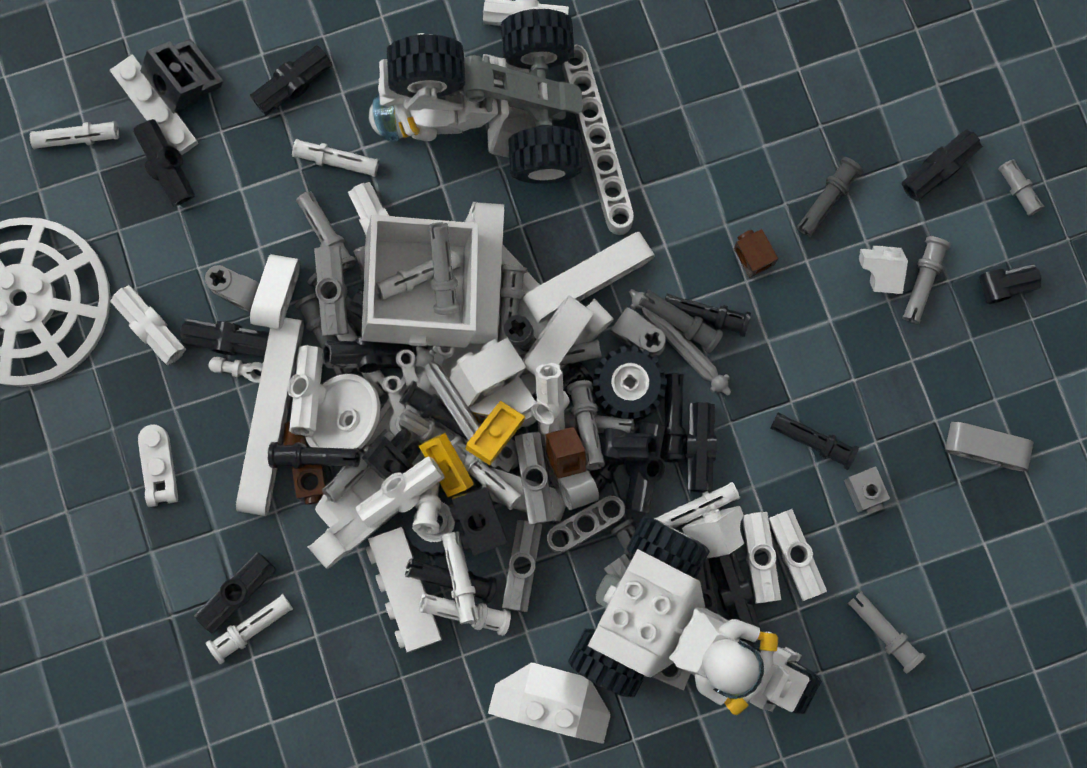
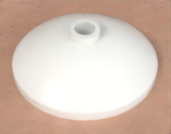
M355 374L338 375L322 384L326 389V395L323 402L318 406L316 430L314 435L305 436L310 447L359 448L360 450L370 440L377 427L380 417L379 396L374 386L363 377Z

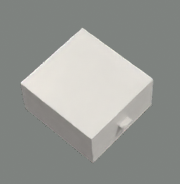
M371 215L365 244L361 341L467 348L476 331L478 223ZM437 222L447 223L450 251L454 250L457 253L461 263L459 268L452 270L453 276L458 282L455 291L456 301L460 304V310L450 314L434 312L433 307L436 304L435 290L431 288L432 279L414 286L410 292L402 291L387 297L385 300H380L375 291V283L397 275V271L401 269L408 270L432 260L429 225ZM434 267L423 271L422 274L434 270ZM411 276V277H409V278H407V279H404V280H402V281H400V282H397V283H395V286H397V285H399V284H401V283H404V282H406V281H408V280H411V279H413L414 277Z

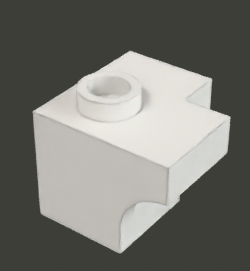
M873 246L872 250L860 249L859 261L863 269L871 272L870 284L873 291L903 294L908 260L902 248Z
M740 506L709 511L703 514V517L695 519L682 528L684 534L701 542L709 549L710 552L707 558L728 555L744 544L740 532V523L744 515Z

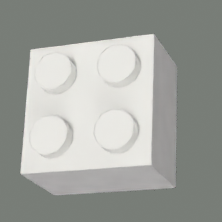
M508 337L500 342L497 339L488 342L481 348L483 351L475 355L472 352L463 355L457 360V366L451 370L452 374L449 379L468 408L520 377L525 370V364Z

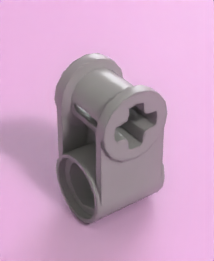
M217 265L209 268L205 275V282L211 291L228 300L233 305L251 312L259 283L224 266ZM222 277H224V279L226 280L224 284L219 283L217 285L214 282L216 278L221 279Z
M628 307L625 308L610 330L623 343L629 346H636L641 351H644V349L650 352L649 355L653 358L660 356L665 349L664 333L639 313ZM654 337L658 339V346L652 345L651 348L647 347V339L652 340Z

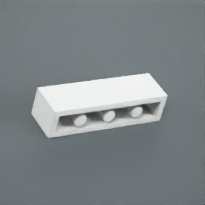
M400 527L369 538L370 546L366 547V551L371 564L377 563L380 574L375 575L380 591H386L390 602L385 603L390 620L396 619L399 630L395 631V636L400 649L405 647L407 652H412L442 641L434 615L419 612L421 597L423 593H426L423 582L405 577V571H409V569H406L407 563L410 558L414 559L403 528Z

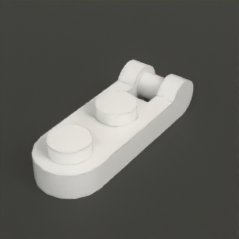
M158 425L145 426L138 435V445L145 485L146 504L148 507L158 506L159 502L167 501L169 504L178 502V491L168 432ZM165 482V490L157 491L156 484Z

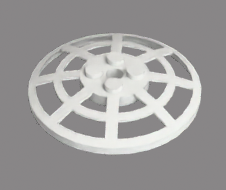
M23 217L0 222V229L16 225H33L28 240H15L0 244V253L11 249L24 248L20 264H12L5 267L0 259V328L5 330L2 347H0V384L17 387L41 385L56 380L80 365L95 349L102 337L109 318L111 303L110 284L105 268L96 252L83 238L59 223L42 218ZM49 228L65 235L77 244L83 253L67 260L54 248L40 243L44 229ZM37 251L49 255L59 264L46 273L32 266ZM89 262L94 269L98 282V307L80 303V284L74 270ZM65 275L70 284L71 301L57 299L55 288L52 284ZM25 292L27 295L26 302L21 306H15L13 303L15 294ZM53 311L68 313L61 327L51 336L44 324L50 319ZM78 315L94 318L93 327L84 343L73 355L67 358L58 343L70 332ZM34 331L41 341L40 344L29 348L14 349L17 334ZM48 351L57 363V366L34 375L11 376L13 358H29Z

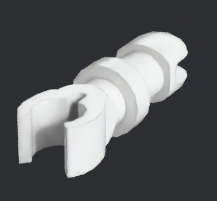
M213 357L209 361L208 366L213 372L221 374L223 372L232 373L233 377L243 375L248 380L259 383L261 376L256 375L253 369L262 371L263 363L243 364L241 360L231 362L226 361L222 357Z

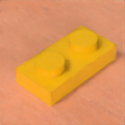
M500 400L467 442L466 450L488 465H491L522 425L525 416Z
M446 433L427 440L419 446L425 458L428 456L432 457L443 472L445 478L439 483L447 497L465 491L474 485Z

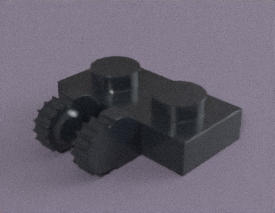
M408 429L398 432L391 442L385 436L379 435L362 459L385 481L390 475L397 472L403 474L414 466L412 463L421 452L419 448L421 443L418 440L412 441L401 453L412 436Z

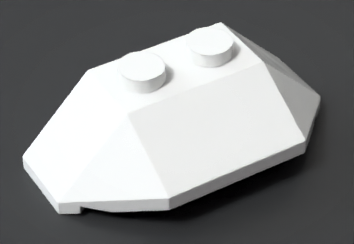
M532 662L495 684L488 714L602 744H604L611 715L590 680L582 675Z

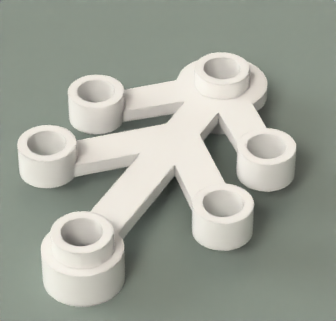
M430 346V350L433 349L436 352L434 362L440 366L444 359L450 358L455 352V347H449L448 351L444 353L440 350V346ZM410 350L400 351L396 356V362L402 369L407 387L414 380L417 382L418 387L430 395H438L434 387L430 388L431 382L427 378L425 371L418 382L413 366L415 362L414 353ZM403 353L410 356L408 364H404L401 361ZM391 375L383 380L382 386L388 393L393 410L388 423L389 430L396 436L398 432L403 430L399 426L401 414L406 410H411L414 413L417 410L408 404L404 407V405L399 403L401 399L399 390L401 389L402 382L399 377ZM390 379H394L397 383L394 390L389 389L387 386Z

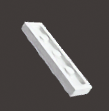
M130 55L111 68L110 72L147 121L155 119L167 143L175 147L181 155L185 154L199 143L177 113H172L141 73L142 66L134 55Z

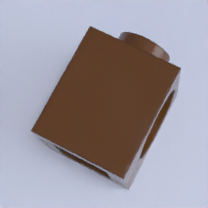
M751 229L737 237L739 241L736 242L733 249L749 278L776 264L778 257L762 229L755 233Z
M574 427L546 434V455L557 479L586 472V451Z
M305 465L301 469H295L292 466L296 498L300 501H305V505L319 503L324 495L322 489L328 485L325 465ZM312 475L317 476V487L313 490H306L304 488L305 479Z

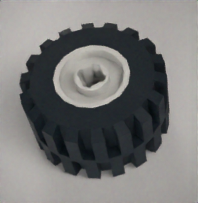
M623 346L619 350L610 351L605 358L601 359L593 376L592 393L596 398L597 406L604 410V414L639 421L654 412L665 395V386L667 385V378H664L665 370L663 366L660 367L658 364L659 360L656 356L654 358L650 356V352L646 349L641 351L636 346H632V348Z

